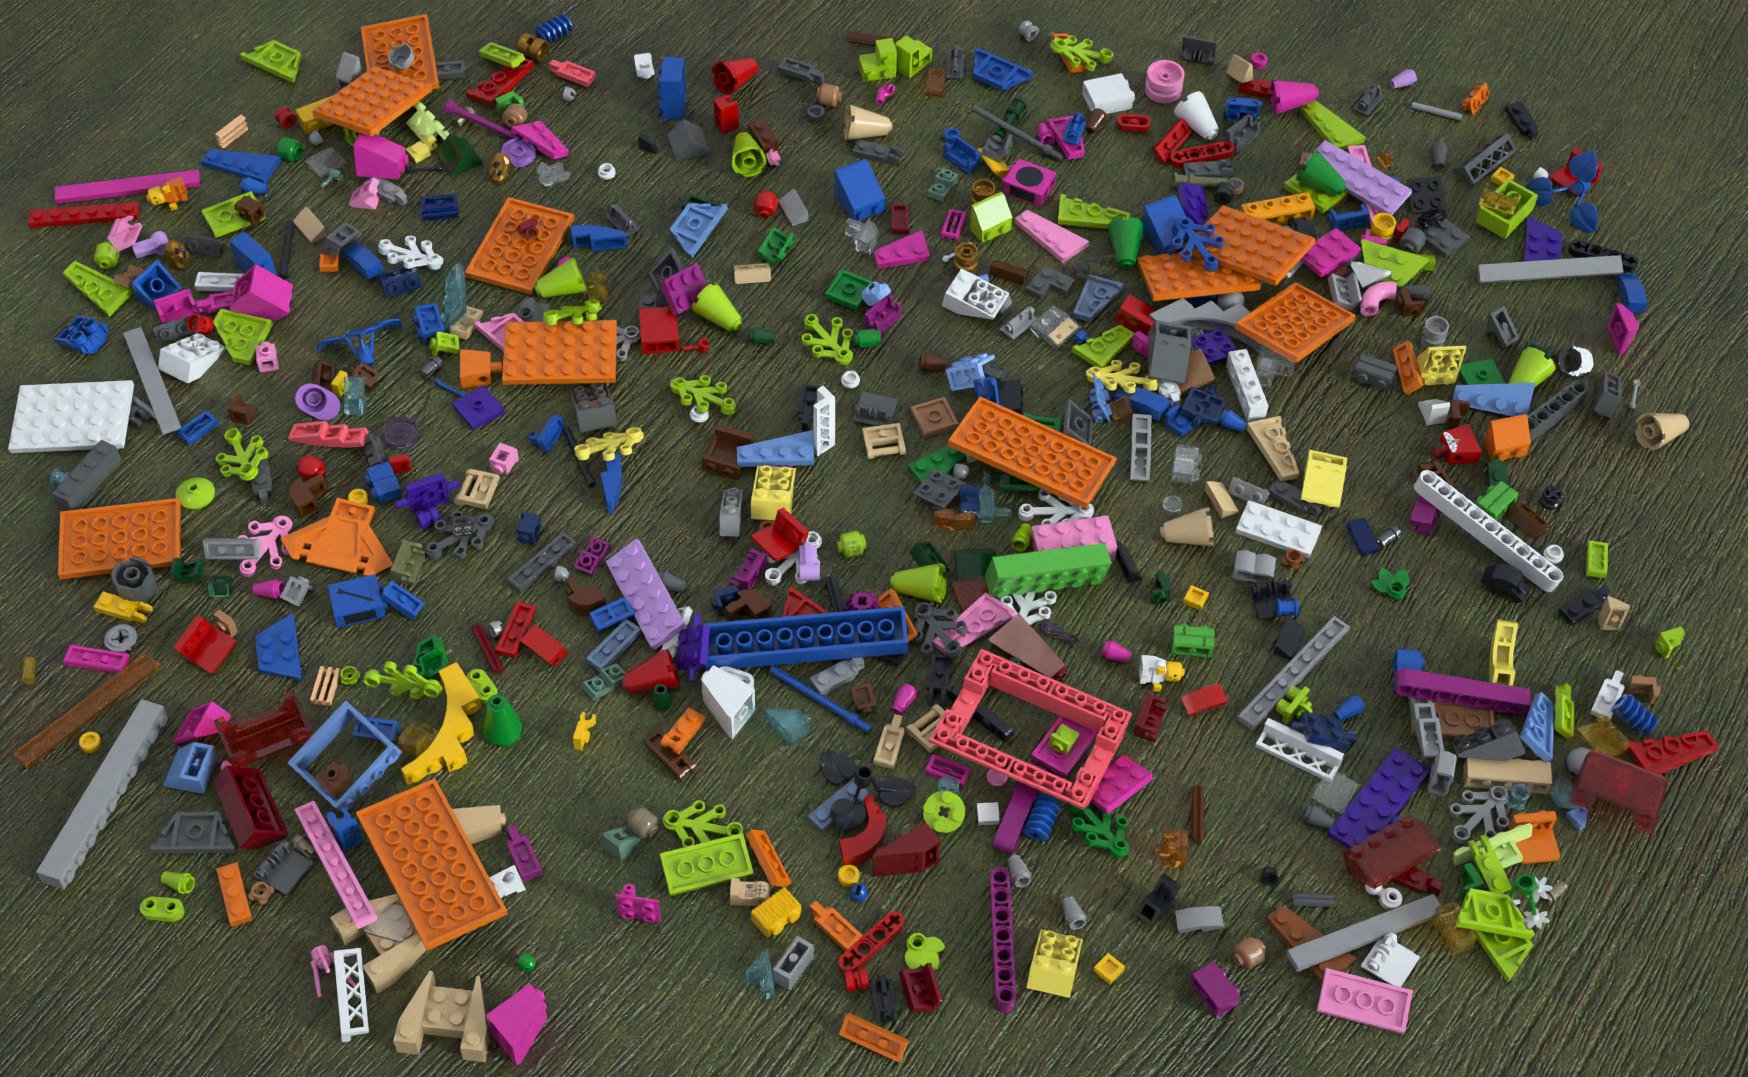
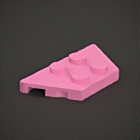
M510 313L502 317H493L489 322L480 323V321H476L474 324L478 331L504 352L505 322L524 321L515 313Z

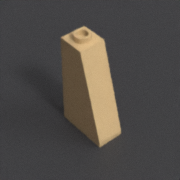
M500 805L452 809L471 844L501 835L502 826H506V815L501 813Z

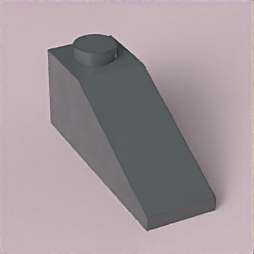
M1604 371L1595 397L1593 411L1601 417L1607 416L1611 418L1622 400V378Z

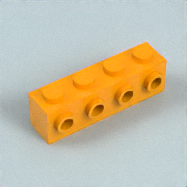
M1306 192L1242 204L1240 211L1281 226L1288 224V219L1305 216L1307 220H1312L1315 205L1309 193Z

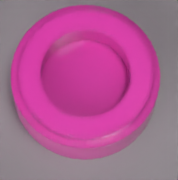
M1254 53L1251 55L1250 63L1254 68L1261 69L1267 65L1268 59L1263 53Z

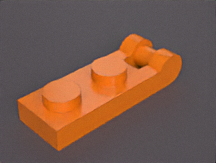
M688 707L671 730L664 735L660 745L665 748H672L673 752L679 755L705 723L706 716Z

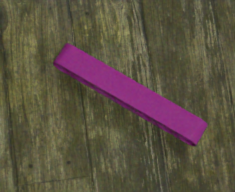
M1399 669L1394 674L1396 693L1401 696L1516 715H1528L1532 704L1531 692L1526 688L1411 669Z
M998 867L992 870L989 884L994 996L997 1010L1008 1013L1013 1010L1016 998L1010 875L1005 868ZM1001 879L1004 882H997L995 880ZM1001 898V899H1004L1005 901L999 902V901H997L996 899ZM997 918H1004L1005 921H999ZM1004 937V938H1006L1007 940H1006V941H1001V940H999L998 938ZM1006 957L1008 960L1002 961L999 958ZM1007 977L1009 980L1003 981L1000 978ZM1008 997L1010 1000L1003 1001L1001 1000V998Z

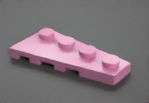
M1029 210L1015 218L1014 223L1062 263L1089 247L1088 240Z
M985 592L954 621H965L968 627L966 633L958 634L956 630L944 631L951 640L959 641L961 647H964L1016 616V611L996 598L990 597ZM937 636L933 641V646L946 654L944 644Z

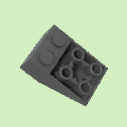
M1155 320L1148 332L1149 378L1185 384L1191 347V327Z
M595 383L589 387L579 386L569 390L580 432L617 425L614 403L606 383Z
M1510 719L1498 720L1492 726L1477 728L1474 733L1459 735L1455 740L1451 741L1458 757L1508 761L1526 754L1519 735Z

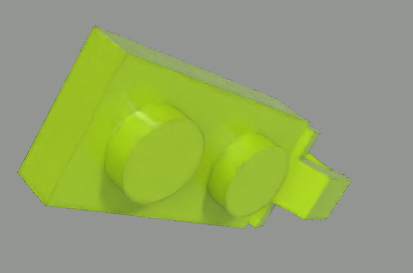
M1565 683L1556 686L1554 728L1563 737L1568 739L1573 737L1574 702L1571 700V686Z

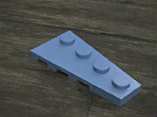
M1535 383L1455 385L1452 400L1469 401L1470 408L1508 416L1523 414L1528 416Z
M813 430L737 447V465L739 467L814 465Z
M1540 692L1534 696L1520 738L1533 750L1537 757H1540L1547 763L1553 759L1554 703Z

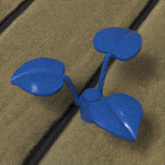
M1594 150L1580 153L1571 159L1569 165L1570 172L1573 176L1578 177L1577 181L1573 182L1572 185L1551 190L1552 182L1545 177L1535 178L1526 185V189L1538 195L1535 204L1537 206L1548 205L1552 201V193L1572 189V192L1580 195L1576 203L1577 207L1570 210L1569 217L1571 223L1584 232L1597 231L1598 211L1596 207L1590 202L1580 204L1586 195L1585 192L1590 190V182L1597 173V157Z
M399 319L385 320L367 328L347 332L345 337L340 336L322 340L318 343L316 350L318 352L333 343L347 342L355 358L358 357L359 364L363 362L366 365H371L375 363L372 355L374 353V332L377 329L386 327L402 328V324ZM370 334V348L368 345H364L362 335ZM359 337L361 346L357 347L358 351L355 350L349 338Z

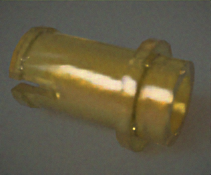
M25 657L20 664L22 667L21 681L23 684L35 683V668L38 663L33 657Z

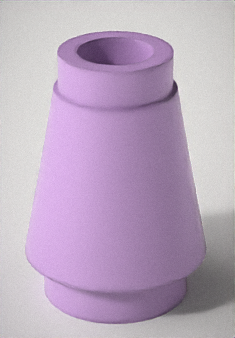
M1406 69L1393 79H1390V84L1393 89L1413 85L1417 81V77L1413 69Z

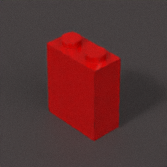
M670 306L639 309L643 354L680 352L677 315L673 316Z

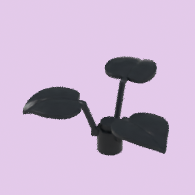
M829 749L824 754L822 772L827 781L839 785L844 780L849 782L855 778L854 783L857 786L852 802L849 799L842 798L836 800L831 806V818L840 830H852L864 822L866 809L864 806L856 804L860 790L869 787L871 782L876 792H880V800L888 806L896 807L904 804L916 790L914 784L896 776L880 778L877 786L873 771L869 766L862 765L856 769L855 762L844 754H839Z

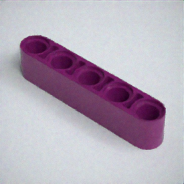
M1027 762L1028 764H1031L1037 768L1047 771L1046 768ZM1018 782L996 833L992 848L1014 854L1040 790Z

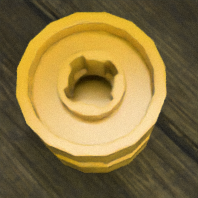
M1387 213L1375 215L1369 236L1387 239L1386 246L1389 245L1396 225L1395 218Z

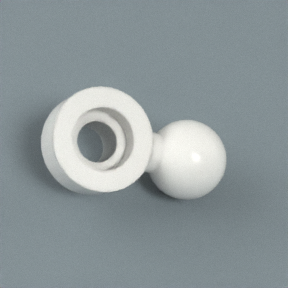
M1371 878L1366 882L1365 889L1367 893L1378 895L1379 903L1385 910L1390 911L1401 905L1402 895L1397 889H1383L1381 881L1376 878ZM1389 895H1392L1395 900H1391Z

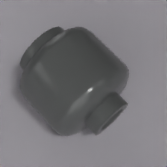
M1409 228L1400 238V248L1405 252L1417 254L1424 246L1426 237L1422 230Z

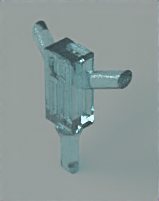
M983 472L982 488L979 494L980 512L962 510V516L978 515V522L994 523V515L1011 517V509L994 508V489L990 487V472Z

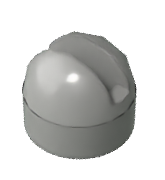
M565 87L562 100H574L575 97L571 95H576L575 90Z
M317 130L309 135L308 139L312 145H320L324 142Z
M955 464L953 469L954 477L958 480L965 479L969 473V467L964 464Z
M557 565L554 581L564 582L569 577V571L567 568Z
M493 621L487 624L488 632L493 638L499 637L504 632L505 628H501L502 622Z

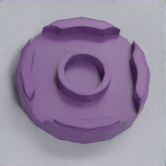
M519 138L508 140L502 146L501 153H505L510 157L512 167L529 165L536 157L533 143H526L523 140H519Z

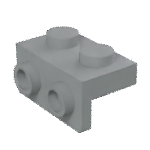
M1352 272L1347 278L1331 274L1328 277L1333 303L1352 311L1362 300L1356 274Z

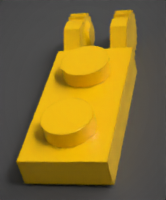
M107 592L101 593L93 607L96 612L138 623H145L147 617L137 611L149 614L153 610L152 606L147 603L124 600L120 596Z

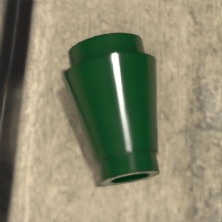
M754 326V328H749L748 342L752 343V345L774 343L775 332Z
M658 684L654 688L652 706L658 711H666L671 706L672 699L666 686Z

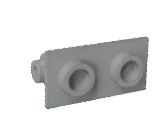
M1031 306L1026 307L1016 317L1006 322L1000 330L1014 340L1038 321L1033 316L1034 308Z
M1235 477L1232 478L1228 493L1247 502L1250 500L1261 505L1265 504L1270 495L1267 489L1264 490L1241 480V478Z

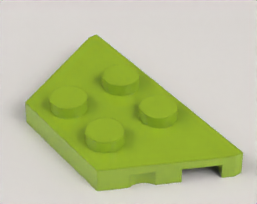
M275 40L255 47L254 52L249 54L243 52L240 54L241 60L291 83L295 82L302 58L301 52Z
M1361 240L1364 263L1391 271L1389 276L1379 282H1396L1397 288H1403L1429 262V258L1368 240Z
M1472 888L1466 893L1456 921V927L1530 940L1535 936L1532 929L1528 930L1522 922L1524 917L1515 907V903L1509 895Z
M1470 929L1506 982H1509L1531 950L1533 943L1530 939Z

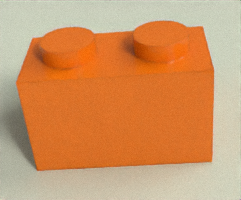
M1523 414L1490 421L1483 442V446L1490 459H1500V461L1508 458L1527 455L1531 444L1527 415Z

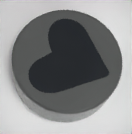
M813 105L808 108V118L811 121L818 122L824 119L825 110L822 106Z

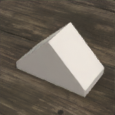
M1351 263V267L1362 288L1370 287L1391 274L1389 270L1365 263Z
M1438 399L1418 402L1427 426L1445 423L1450 402Z

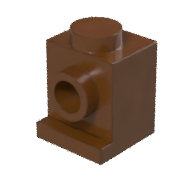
M245 195L234 206V209L238 211L239 217L250 221L253 227L265 216L262 203Z
M335 761L319 776L316 775L314 777L334 797L353 780L348 774L350 769L343 762L338 764Z

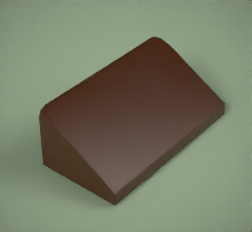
M995 260L990 265L989 274L1023 285L1030 271Z
M317 360L312 369L311 383L333 393L331 383L335 378V365Z
M1523 502L1512 504L1506 513L1510 520L1533 539L1550 528V524Z

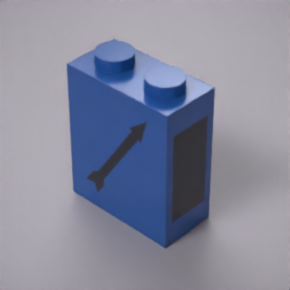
M376 574L328 585L338 628L385 617L384 609H387L386 601L380 598V593H383L384 590L382 582H377Z

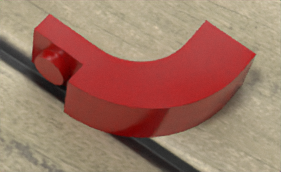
M873 796L864 797L867 828L855 837L839 839V850L843 866L863 864L873 857L874 852L884 842L886 815L885 812L880 813L878 803H874Z

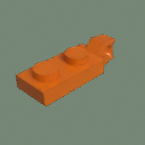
M817 901L810 905L809 912L815 917L814 922L844 951H847L863 936L833 907L829 908L827 906L823 908Z

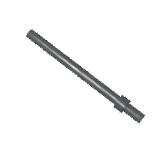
M974 105L972 108L973 112L1038 148L1044 155H1050L1058 161H1062L1064 155L1053 150L1052 146L1039 142L977 105Z

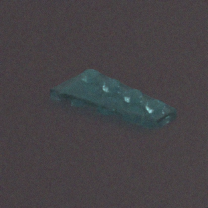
M457 263L451 269L446 278L445 292L447 294L443 300V306L446 308L445 312L441 313L445 333L460 318L464 317L467 312L464 266L460 263Z

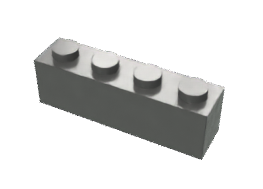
M100 440L52 493L58 508L70 511L78 510L122 461L116 446Z

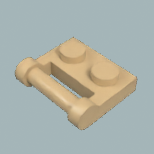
M900 423L862 428L868 459L889 454H906ZM898 444V446L873 449V446Z
M467 469L465 473L466 478L459 494L454 498V503L459 506L469 505L487 509L500 480L499 475ZM477 479L470 496H466L472 481Z
M935 704L927 714L915 723L907 725L905 727L906 733L931 753L938 746L930 743L929 740L946 711L938 704ZM935 717L938 718L923 731H919L920 728H922L932 719H934Z

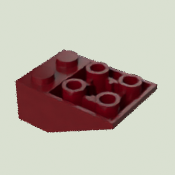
M926 822L920 826H914L909 833L896 837L892 843L885 847H879L874 852L872 875L879 877L925 871L939 862L940 839Z

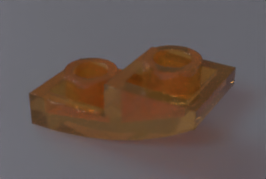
M942 509L934 511L933 524L935 527L947 530H974L975 515L974 512H964L955 515L953 509Z

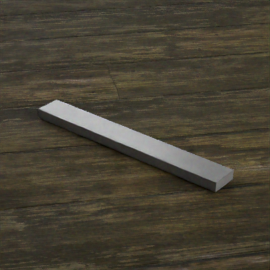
M1621 255L1481 264L1477 266L1479 284L1619 275L1623 273Z
M139 327L124 332V337L162 434L181 429L180 422L142 328Z
M1333 616L1238 715L1237 720L1254 731L1276 708L1278 702L1286 697L1292 685L1296 687L1349 631L1350 626Z
M1434 894L1289 949L1286 955L1298 972L1383 939L1390 932L1396 934L1442 916L1445 911Z

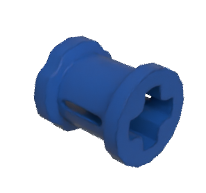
M1297 598L1286 601L1276 599L1277 617L1285 614L1298 616L1299 603Z

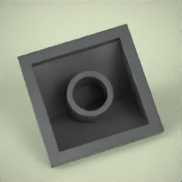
M682 119L667 134L676 161L710 154L701 127L685 119Z
M671 248L651 269L649 274L658 290V287L662 288L659 281L684 268L675 250Z
M1070 399L1066 400L1063 434L1091 446L1094 419Z

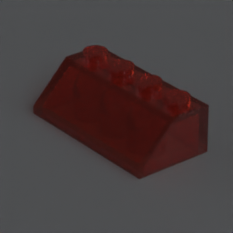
M1407 814L1374 835L1369 836L1364 841L1352 846L1343 852L1348 874L1375 890L1441 850V847L1422 820Z

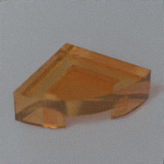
M1382 152L1378 155V159L1385 169L1392 168L1395 155L1392 152Z

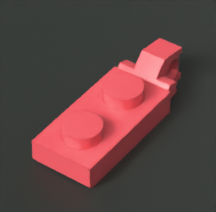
M552 59L549 63L551 72L585 87H589L596 78L595 71L567 60L561 63Z

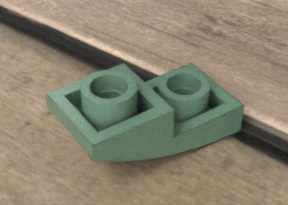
M942 168L935 177V183L928 190L927 197L943 202L955 184L958 174Z
M615 663L601 669L598 676L583 681L581 688L594 701L620 686L625 672Z

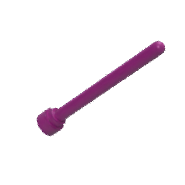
M451 99L445 105L444 112L450 115L459 114L511 139L519 138V140H522V136L519 134L514 135L510 133V130L460 108L457 102Z

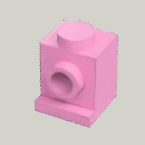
M263 342L260 346H256V359L260 373L279 370L275 344ZM273 361L272 363L263 364V362Z
M499 443L489 458L490 468L497 475L502 473L508 475L514 464L519 461L517 449L503 443Z

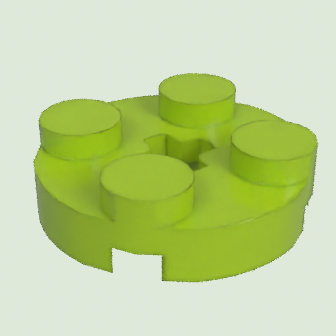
M950 791L933 793L923 806L925 822L932 830L939 833H951L957 830L965 818L963 801L958 795ZM942 806L944 808L949 807L950 809L947 818L938 814Z

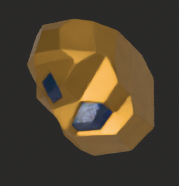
M495 153L492 156L489 175L491 181L495 184L505 182L509 176L511 161L507 154Z
M170 240L166 244L165 258L169 266L178 271L186 270L191 264L189 252L178 241Z

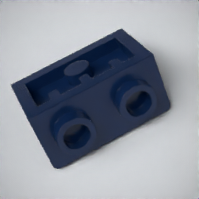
M402 267L378 274L379 281L387 298L421 288L415 267L410 269Z

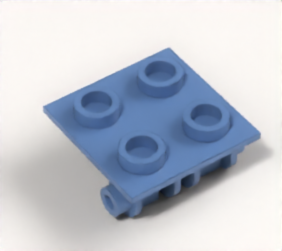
M1093 373L1095 389H1092L1089 393L1093 419L1097 423L1102 422L1104 419L1111 423L1110 415H1112V410L1107 403L1110 400L1107 389L1104 390L1102 380L1098 379L1095 373Z

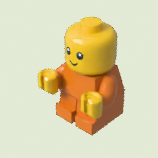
M181 176L171 179L161 186L148 189L146 198L152 205L166 202L170 203L169 207L171 210L178 209V201L188 200V191Z

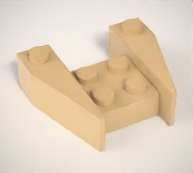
M397 894L370 900L369 903L377 916V921L359 929L354 925L346 908L330 917L333 927L344 945L365 934L378 954L377 958L362 966L367 980L377 994L397 983L426 951Z
M429 971L398 1020L393 1040L397 1052L419 1055L423 1036L427 1034L462 1038L460 1050L463 1060L485 1062L490 1039L480 976H476L473 990L435 986L434 973Z

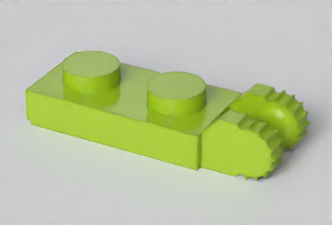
M1486 835L1480 836V842L1485 850V853L1481 855L1475 841H1469L1468 846L1474 857L1472 859L1481 873L1487 890L1500 894L1511 890L1512 886L1494 849H1492Z

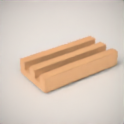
M239 115L215 134L220 148L224 149L248 130L244 116Z
M320 666L310 698L311 704L332 705L340 678V668L333 670L332 667L325 669L324 666ZM326 674L319 699L317 700L324 675ZM331 675H334L327 700L325 701L324 697Z

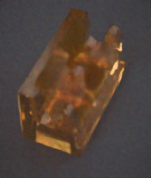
M1164 829L1159 855L1170 856L1172 861H1163L1162 865L1184 869L1188 853L1187 830Z

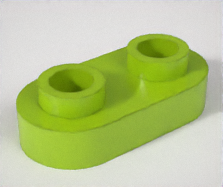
M474 669L467 674V679L478 694L480 703L486 705L489 697L498 694L496 686L483 670Z
M151 896L145 898L140 904V911L143 917L148 920L175 922L180 920L185 913L182 902L175 898Z

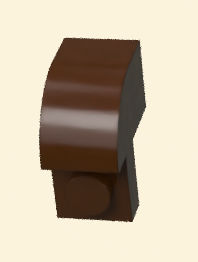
M322 474L312 477L306 482L299 478L290 488L294 509L301 519L318 510L315 497L328 490Z
M573 576L566 579L567 587L565 592L568 596V604L572 612L581 616H589L590 612L606 606L605 597L597 584L581 590Z
M755 590L737 592L738 600L729 603L725 607V617L728 622L736 621L745 615L751 620L772 616L771 603L762 593Z

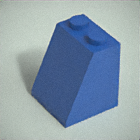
M867 159L835 170L834 195L853 222L885 211L886 198Z
M1176 195L1144 206L1142 216L1143 235L1159 255L1165 253L1169 255L1176 254L1184 250L1183 247L1175 249L1172 246V239L1178 234L1176 222L1178 219L1186 217ZM1187 234L1183 238V246L1189 240Z

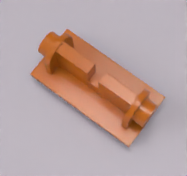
M1486 82L1482 86H1475L1468 95L1469 97H1466L1461 103V109L1464 111L1470 110L1471 116L1476 113L1489 97Z

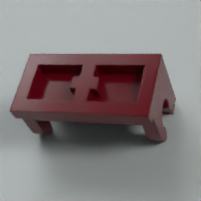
M1149 692L1146 693L1133 736L1153 742L1156 741L1167 706L1163 705L1166 702L1164 698L1152 695Z

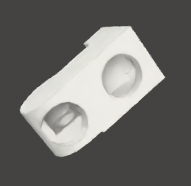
M515 865L489 877L500 898L515 891L519 893L526 890Z

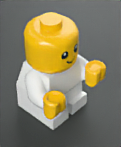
M1141 655L1138 669L1140 684L1151 682L1153 684V691L1161 692L1162 685L1159 684L1160 682H1163L1164 679L1170 682H1179L1181 676H1184L1185 669L1182 668L1180 662H1166V660L1155 656Z

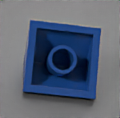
M158 260L131 282L136 300L155 311L157 310L153 300L177 293L182 288Z

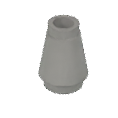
M1013 855L1009 857L1011 882L1018 888L1029 885L1032 875L1020 856Z
M1074 897L1065 898L1062 904L1066 925L1072 930L1081 929L1086 925L1087 916Z

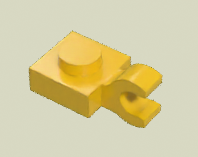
M585 712L581 713L580 721H578L573 735L574 749L583 750L584 744L588 743L590 738V731L588 729L596 724L595 714L592 715L590 720H585Z

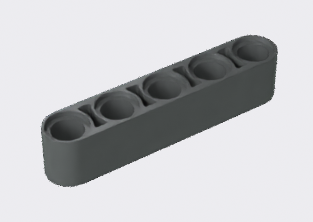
M1581 380L1572 382L1527 416L1531 441L1584 402L1588 391L1586 382Z

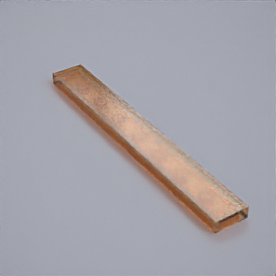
M145 652L13 752V756L28 769L158 670L160 664L148 652Z

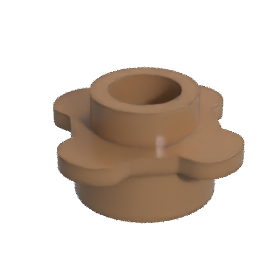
M260 881L253 885L248 897L250 900L259 901L261 905H264L275 890L273 886H268L265 882Z

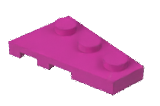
M1073 116L1048 119L1046 125L1055 134V140L1067 159L1083 157L1085 150L1082 137L1079 145L1062 141L1069 118L1073 119Z
M541 121L511 127L510 133L514 135L519 134L523 137V141L535 144L537 150L550 158L558 159L568 156L569 150Z
M922 230L875 250L873 255L877 269L930 261V254Z

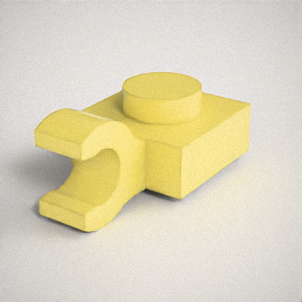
M431 135L425 140V143L419 141L408 147L406 152L417 164L431 156L430 151L438 148V145L435 143L437 139Z

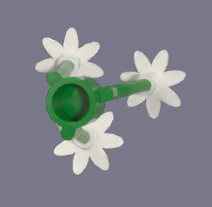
M1523 874L1518 877L1517 881L1512 882V888L1508 895L1513 899L1517 890L1521 895L1528 897L1531 912H1524L1527 918H1524L1522 922L1527 924L1528 929L1533 928L1534 925L1541 929L1542 923L1549 922V919L1545 918L1547 911L1539 913L1538 909L1535 908L1534 902L1537 903L1540 896L1548 899L1545 891L1552 890V886L1545 885L1546 877L1538 881L1534 875ZM1513 900L1515 907L1521 903L1520 900Z

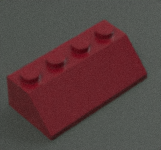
M226 766L214 779L213 784L239 847L260 849L288 836L287 830L261 769Z

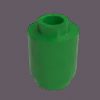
M875 328L857 330V334H854L855 345H858L859 348L881 345L880 330H875Z

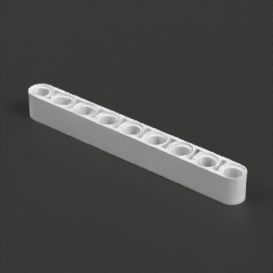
M1429 470L1421 472L1414 484V489L1419 495L1511 566L1521 570L1525 577L1542 590L1553 592L1563 579V573L1560 569L1435 473Z

